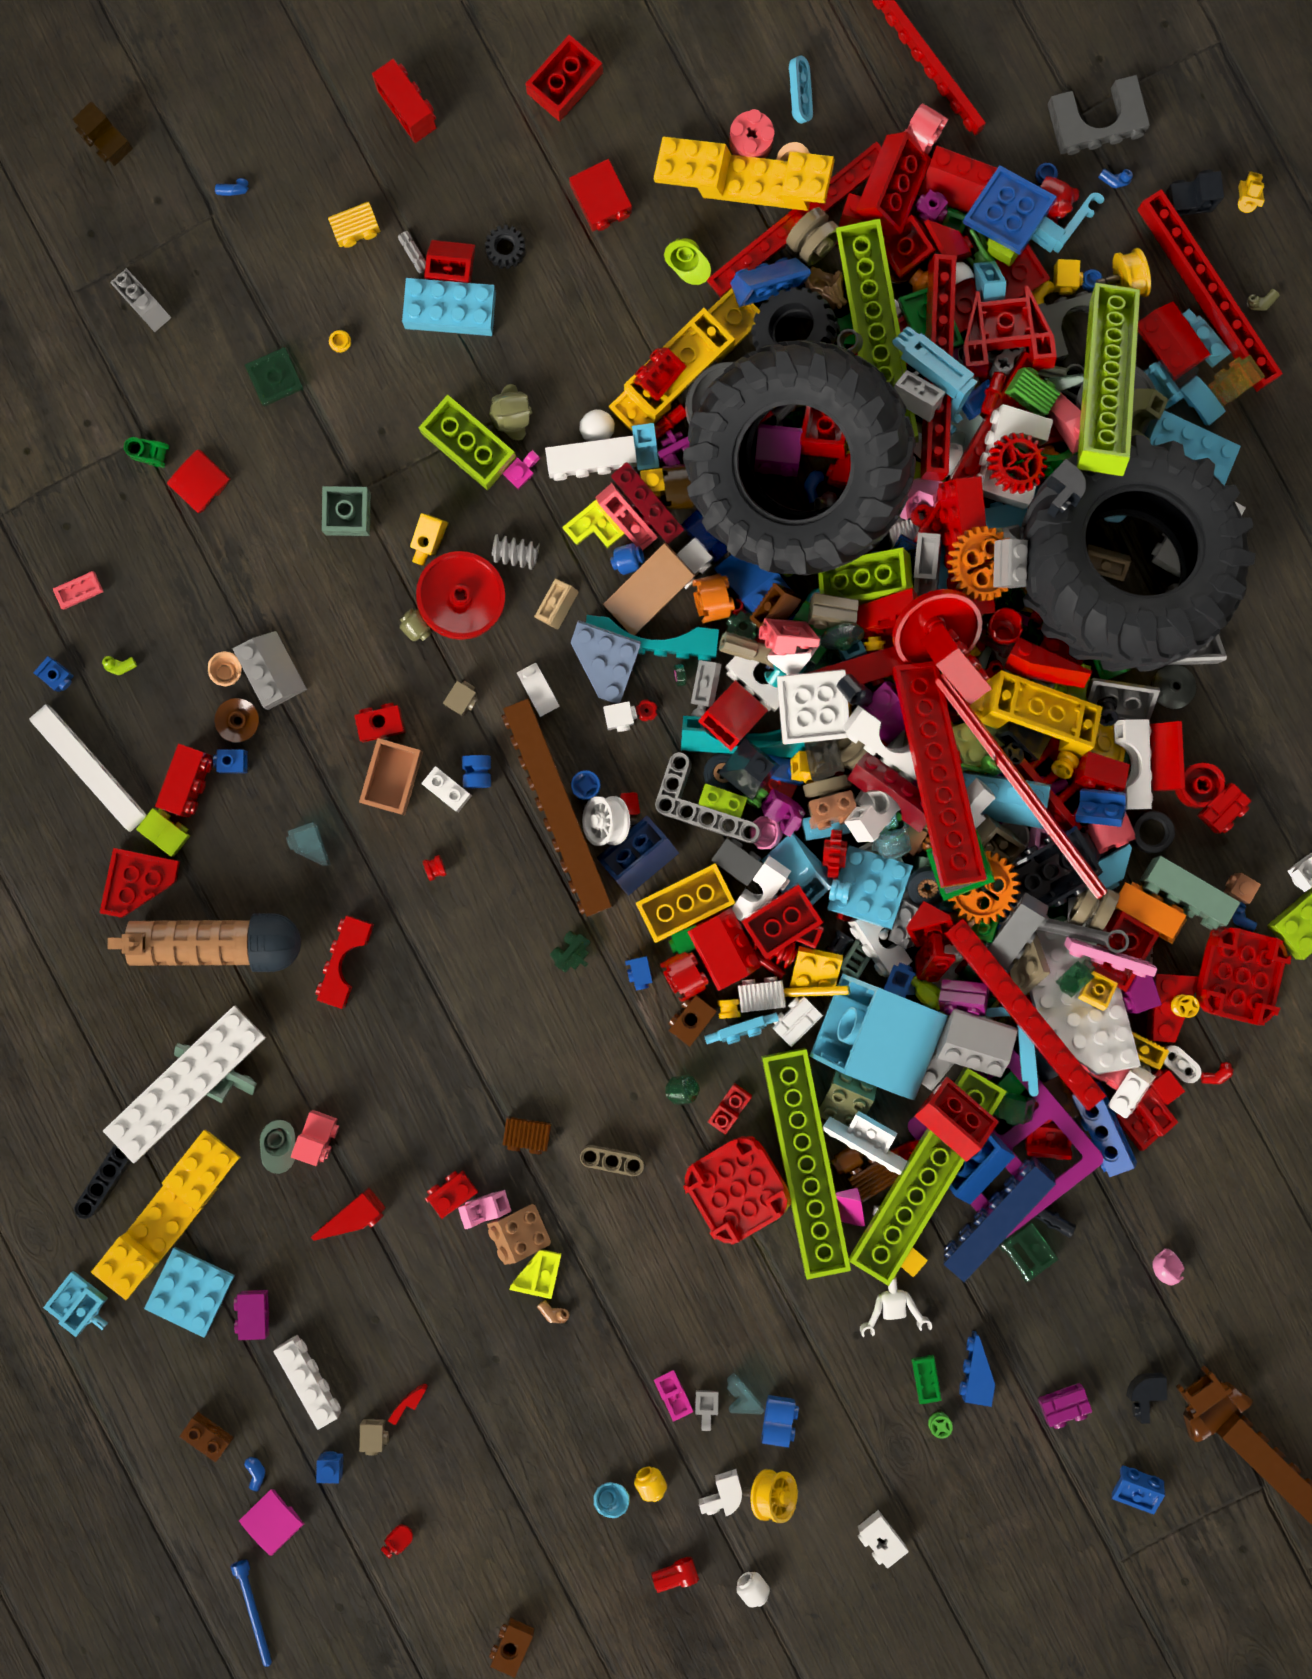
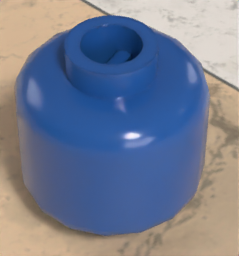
M634 543L615 548L613 557L610 558L613 569H618L622 575L636 572L645 563L641 547H637Z

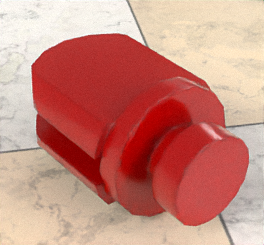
M403 1524L398 1525L384 1540L387 1546L384 1545L381 1551L389 1559L393 1556V1552L399 1555L411 1544L413 1533L410 1527Z

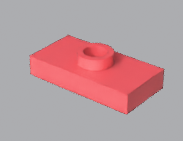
M94 571L53 588L59 605L63 610L104 592Z

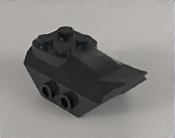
M1076 825L1065 831L1064 833L1098 877L1102 874L1103 871L1099 866L1101 855L1089 834L1080 832ZM1049 836L1043 840L1044 845L1030 847L1024 851L1025 856L1012 863L1014 868L1010 872L1019 874L1014 878V881L1021 882L1019 886H1015V890L1020 891L1021 894L1014 895L1013 897L1018 902L1026 892L1049 907L1054 904L1058 907L1068 901L1066 897L1074 893L1076 896L1087 890L1085 882Z

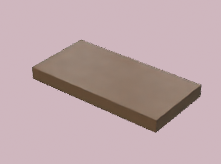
M664 543L603 605L630 634L636 635L696 575L668 544Z

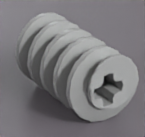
M498 534L495 535L492 548V556L495 563H498L502 557L503 564L505 565L511 559L512 566H516L519 561L521 568H524L527 562L530 570L534 568L538 558L539 544L534 548L533 541H530L528 546H525L524 539H522L519 545H517L514 537L508 543L507 536H504L502 541H499Z

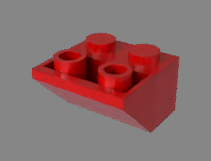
M431 240L426 257L425 279L471 283L476 246L474 244Z

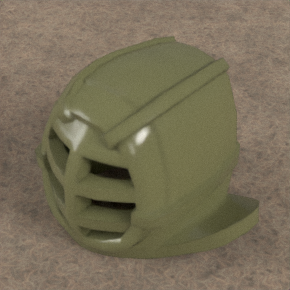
M509 384L503 388L501 394L492 397L489 416L498 431L505 432L513 440L519 441L525 438V427L529 425V416L532 414V410L528 403V396L523 392H518L515 385Z

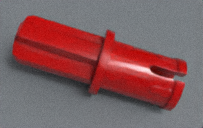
M1002 372L993 373L991 382L984 391L986 396L981 408L983 414L991 415L998 398L1002 397L1001 391L1007 379V376H1004Z
M681 404L668 415H663V419L654 425L656 440L668 430H674V426L686 417V410Z

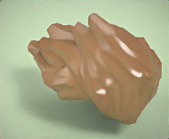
M811 267V274L805 281V287L811 289L812 293L816 291L821 294L823 299L827 300L832 310L836 309V307L841 309L842 306H845L848 302L843 297L842 272L838 270L833 275L823 272L820 268Z

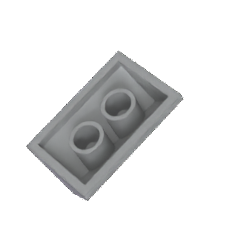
M1218 634L1203 648L1186 659L1168 665L1218 664L1225 661L1227 655Z
M1092 678L1088 682L1086 701L1097 705L1099 699L1111 697L1117 702V709L1115 711L1118 714V720L1149 719L1150 721L1160 688Z

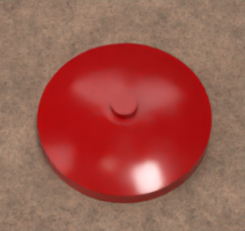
M455 551L438 556L425 567L418 580L416 602L422 618L434 631L452 639H471L486 633L496 624L504 608L505 588L500 574L489 561L474 553Z
M939 589L927 592L910 602L898 616L893 628V645L900 659L906 665L933 661L922 644L921 639L942 623L947 630L952 628L960 638L959 640L964 642L971 652L978 642L982 630L981 613L973 600L957 590Z

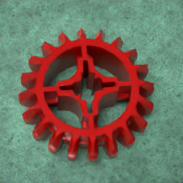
M1011 433L1009 436L1004 435L1000 438V441L994 442L995 448L992 447L989 450L992 456L987 457L986 461L992 465H989L986 470L993 471L990 479L996 478L995 486L1002 484V491L1005 492L1009 489L1010 494H1015L1017 491L1019 494H1023L1025 490L1028 492L1033 490V486L1036 487L1041 483L1039 479L1045 477L1042 471L1046 470L1048 466L1042 462L1046 461L1047 457L1041 456L1045 448L1038 449L1039 441L1032 443V436L1029 435L1024 438V433H1019L1017 436L1015 433ZM1018 448L1022 449V450L1025 451L1027 454L1021 453V452L1018 450ZM1005 452L1006 455L1004 456L1006 458V464L1003 467L1002 457L1003 453ZM1024 460L1018 466L1010 467L1015 461ZM1029 461H1031V472H1030V475L1028 474V472H1029V469H1028V463H1029ZM1007 473H1012L1016 479L1010 477Z

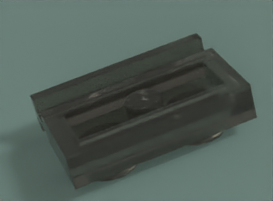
M838 739L804 742L810 775L814 782L833 776L835 772H844Z

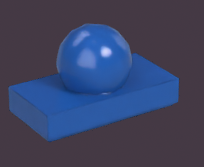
M989 379L972 390L962 407L969 421L981 413L982 404L986 396L984 391L990 384Z

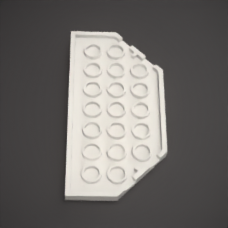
M1077 897L1068 898V917ZM1036 929L1051 973L1029 992L1033 1006L1079 1063L1087 1067L1088 1071L1094 1075L1141 1066L1121 989L1116 987L1110 1003L1104 1011L1079 999L1078 996L1088 974L1091 972L1088 970L1091 957L1083 955L1082 958L1069 954V950L1064 945L1067 936ZM1080 940V941L1087 942V943H1090V944H1093V945H1097L1096 943H1092V942Z

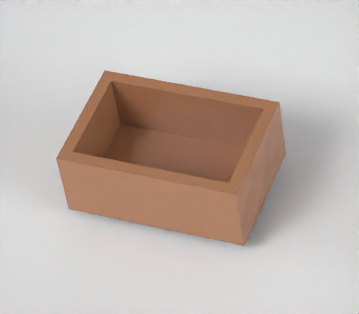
M377 738L359 803L405 816L423 752Z

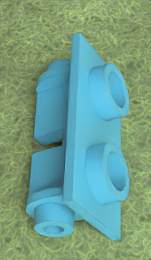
M1160 361L1153 363L1144 371L1151 379L1155 389L1169 399L1165 407L1166 409L1185 397Z

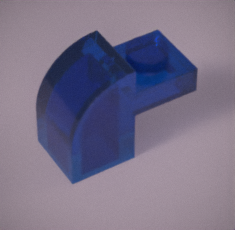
M696 510L681 525L692 540L695 538L713 557L712 561L716 563L728 552L727 545L705 529L702 524L704 517Z

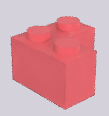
M314 1110L309 1112L303 1132L297 1137L291 1158L314 1166L328 1159L332 1149L329 1146L331 1137L335 1138L339 1129V1125H336L338 1119Z

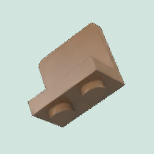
M533 1204L505 1218L487 1223L489 1236L495 1242L498 1249V1257L504 1265L517 1263L549 1246L551 1243L539 1212Z

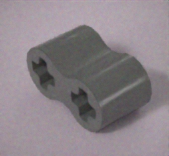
M1024 347L1002 349L1000 355L995 358L989 371L990 378H992L994 372H1002L1008 378L1013 366L1019 360Z

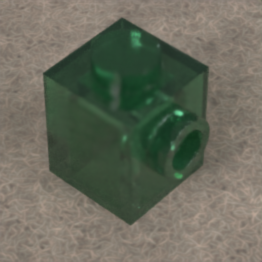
M1014 1093L1005 1094L998 1105V1118L1005 1119L1006 1123L1012 1125L1025 1124L1032 1121L1035 1099Z

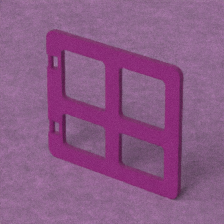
M1013 1048L1010 1062L1006 1068H1009L1028 1090V1081H1022L1020 1055ZM972 1070L987 1080L994 1077V1075L988 1074L985 1076L981 1071ZM1039 1078V1093L1037 1096H1033L1039 1104L1038 1107L1004 1134H998L995 1129L993 1130V1133L1015 1155V1158L1006 1166V1169L1013 1176L1020 1171L1019 1166L1022 1164V1161L1013 1152V1147L1048 1120H1053L1082 1154V1158L1055 1179L1056 1185L1007 1237L1103 1163V1155ZM914 1116L908 1122V1130L916 1140L921 1139L927 1127ZM981 1193L970 1205L977 1212L981 1207L985 1209L990 1202Z

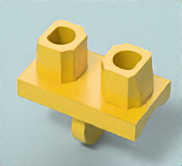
M1249 172L1246 181L1240 180L1238 186L1240 195L1238 207L1244 213L1252 212L1256 209L1257 205L1263 206L1264 183L1261 182L1262 174Z

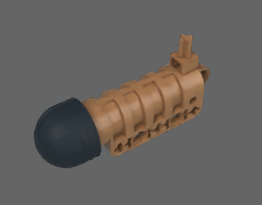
M252 914L250 920L129 921L125 934H122V938H108V949H122V954H125L129 966L250 965L252 972H276L290 966L297 958L301 948V937L296 925L287 917L279 914Z

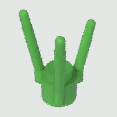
M970 229V233L980 251L973 255L975 260L971 257L965 260L972 267L974 263L995 261L987 253L988 245L985 236L977 232V235L974 229Z
M988 752L987 756L982 758L980 767L960 763L961 768L981 774L988 773L989 775L996 776L1002 773Z

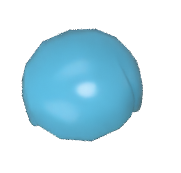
M606 1482L597 1488L594 1494V1506L599 1514L608 1518H618L629 1507V1494L622 1485Z

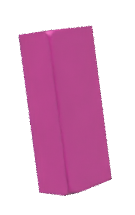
M858 1188L837 1192L836 1198L841 1222L865 1226Z

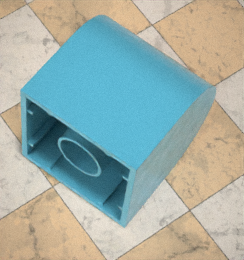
M842 973L838 986H850V994L833 996L810 1057L845 1075L915 1100L948 1016Z

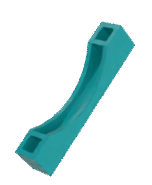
M587 615L586 623L640 641L641 645L638 654H645V651L654 652L655 656L667 657V653L676 654V658L689 659V656H696L698 660L708 662L711 661V658H716L718 629L696 627L692 631L676 638L649 640L624 631L609 617Z
M683 716L681 750L733 754L741 742L747 738L764 753L778 757L792 758L798 751L812 753L815 751L816 741L783 744L781 729L767 733H747L730 751L698 722L701 717Z

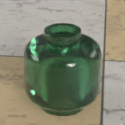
M691 1075L674 1076L665 1087L667 1098L676 1105L693 1103L700 1091L699 1084Z

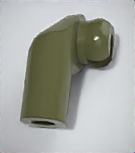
M1271 289L1265 297H1256V294H1252L1248 297L1247 306L1251 310L1265 311L1280 297V294L1275 289Z

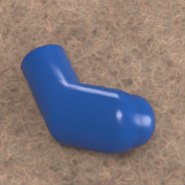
M1240 902L1232 916L1233 922L1237 926L1253 932L1257 922L1246 918V905Z
M248 1457L245 1460L244 1466L252 1475L249 1489L259 1491L265 1476V1468L257 1458Z

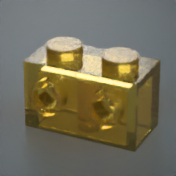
M1251 355L1244 359H1241V357L1236 358L1228 364L1230 369L1226 371L1224 368L1213 376L1215 380L1208 386L1222 406L1235 400L1265 377Z

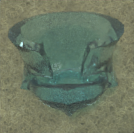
M895 813L891 818V822L880 832V836L873 841L872 851H877L884 858L898 860L901 856L908 853L912 849L908 833L909 825L904 822L902 829L888 832V829L898 826Z

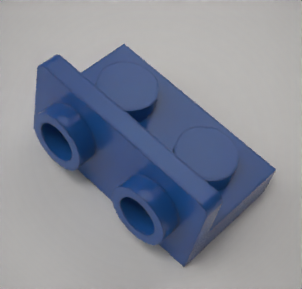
M1082 788L1080 791V803L1076 813V822L1121 827L1126 812V793Z
M1122 1465L1120 1468L1121 1477L1112 1491V1499L1155 1514L1165 1496L1164 1481L1156 1476H1151L1135 1468Z

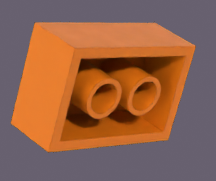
M1125 882L1119 893V900L1115 910L1124 911L1160 934L1158 937L1173 944L1186 922L1184 910L1174 904L1171 907L1163 902L1164 899L1154 893L1151 896L1143 891L1144 888L1134 882L1131 885Z

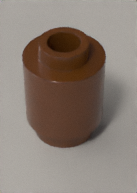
M846 1147L835 1154V1158L831 1162L839 1175L843 1173L848 1174L864 1163L862 1159L865 1155L856 1149Z

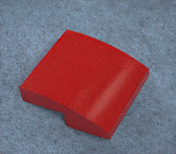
M197 449L179 467L167 484L197 513H202L215 496H219L231 479L200 449Z
M1152 1087L1148 1088L1133 1113L1127 1118L1122 1117L1117 1112L1115 1113L1121 1127L1140 1151H1144L1158 1137L1164 1136L1178 1123Z

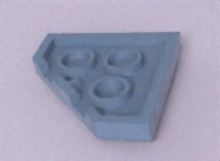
M578 620L571 639V645L597 696L619 704L641 642Z

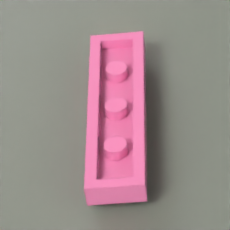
M1067 937L1064 943L1065 947L1069 950V954L1082 958L1085 955L1091 957L1090 960L1098 964H1103L1104 962L1111 963L1113 968L1121 971L1127 968L1133 970L1132 973L1140 977H1146V975L1154 977L1157 968L1151 962L1122 953H1114L1109 949L1071 937Z

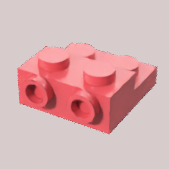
M764 618L763 626H760L759 638L764 639L766 648H771L777 655L795 654L796 647L809 649L810 647L819 646L820 638L809 624L804 621Z

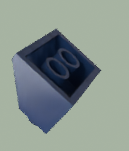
M646 816L629 830L626 839L621 844L611 845L597 859L629 896L677 856L679 852L654 822Z

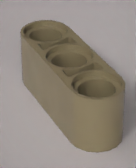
M587 1145L580 1154L581 1163L589 1168L628 1176L640 1175L644 1169L642 1157L635 1153ZM586 1151H593L596 1153L597 1158L589 1162L584 1158V1153ZM609 1155H614L618 1158V1163L615 1166H610L606 1163V1158ZM632 1159L638 1160L640 1163L639 1169H629L628 1162Z

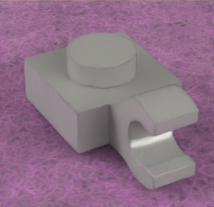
M696 1390L695 1414L702 1415V1431H711V1415H718V1391Z

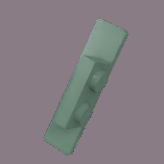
M177 1043L174 1055L180 1058L191 1046ZM232 1070L207 1096L222 1103L232 1086L253 1095L257 1083L251 1077L240 1075Z

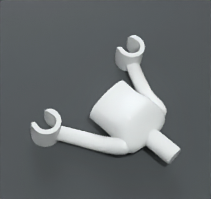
M896 1277L888 1286L889 1291L878 1295L869 1323L865 1322L860 1326V1332L863 1337L866 1329H870L871 1335L874 1336L875 1331L873 1327L882 1308L884 1319H901L906 1317L907 1303L917 1320V1326L920 1331H922L921 1326L923 1323H927L929 1330L932 1329V1323L927 1317L921 1315L910 1294L903 1290H897Z

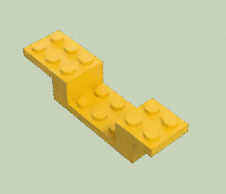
M663 137L654 181L656 183L696 187L703 198L809 211L810 202L826 203L835 159L833 156L791 151L788 161L731 155L727 145L722 143Z
M731 288L708 311L703 308L663 346V348H669L687 367L659 401L653 399L640 385H636L633 382L636 377L634 374L624 384V392L609 405V409L631 432L634 425L654 423L655 425L663 415L671 410V402L714 361L719 363L751 333L752 325L755 324L753 321L756 313L759 314L760 310L754 304L739 307Z
M1001 670L990 678L987 682L992 689L969 705L981 722L990 727L999 729L1008 721L1060 739L1058 748L1060 752L1069 751L1076 755L1077 758H1081L1090 751L1121 762L1124 761L1125 749L1115 744L1114 725L1103 726L1099 723L1102 712L1101 706Z
M203 1130L164 1179L162 1188L127 1232L118 1237L91 1273L123 1299L127 1300L140 1283L149 1277L218 1190L217 1186L240 1159V1156L209 1131Z

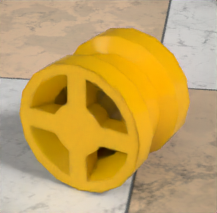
M1061 751L1057 756V760L1052 764L1051 769L1058 777L1069 779L1073 775V769L1079 765V759L1069 751Z
M1177 995L1171 1002L1173 1013L1180 1017H1194L1200 1007L1198 1000L1190 995Z
M739 999L718 1000V1006L721 1010L719 1019L741 1017V1013L738 1010Z

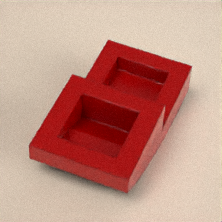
M424 1383L407 1394L394 1409L388 1421L396 1425L406 1406L415 1410L428 1385Z

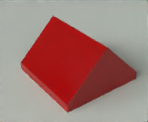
M923 901L906 926V929L915 946L920 947L924 945L932 933L941 934L942 941L948 940L944 933L954 925V922L950 915Z

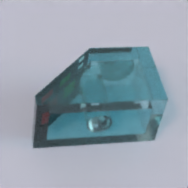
M312 822L288 831L289 837H286L291 850L294 849L296 853L323 866L331 865L316 823Z

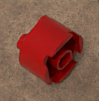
M1196 763L1184 768L1185 788L1175 790L1178 799L1183 804L1191 808H1203L1216 804L1223 797L1225 777L1218 767L1209 763ZM1197 782H1202V783H1203V784L1201 785V788H1202V789H1198V783H1197Z
M692 952L676 954L660 964L661 967L666 968L663 974L673 992L681 994V997L678 998L681 1002L706 989L705 985L709 984L703 972L700 973L695 965L698 962Z

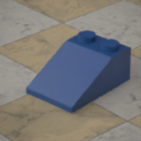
M732 554L714 568L717 574L727 576L729 589L737 599L743 602V606L751 616L752 612H755V609L765 598V594H768L770 587H773V583L791 589L778 573L767 572L760 569L758 565L740 560Z

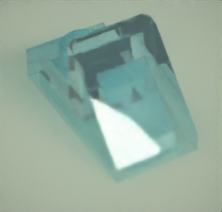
M732 1373L727 1378L729 1384L727 1389L735 1398L737 1396L739 1398L729 1406V1412L762 1414L764 1412L763 1405L741 1380Z

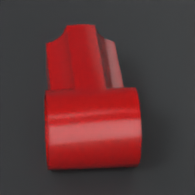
M692 1557L679 1559L672 1566L651 1573L657 1593L677 1586L688 1587L699 1581Z

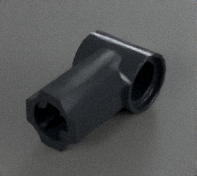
M848 674L838 681L837 689L851 705L856 704L868 707L873 702L872 696L874 693L870 688L857 681L852 674Z

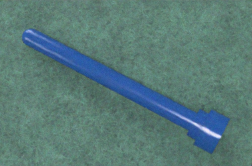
M247 1559L233 1563L230 1567L233 1576L239 1579L262 1663L265 1667L271 1665L272 1660L248 1579L249 1562Z

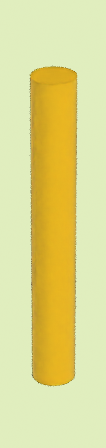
M850 986L784 988L785 997L850 994Z

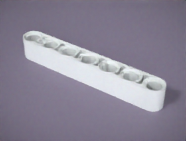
M45 704L29 718L38 731L124 828L131 832L147 816L145 812L52 707Z

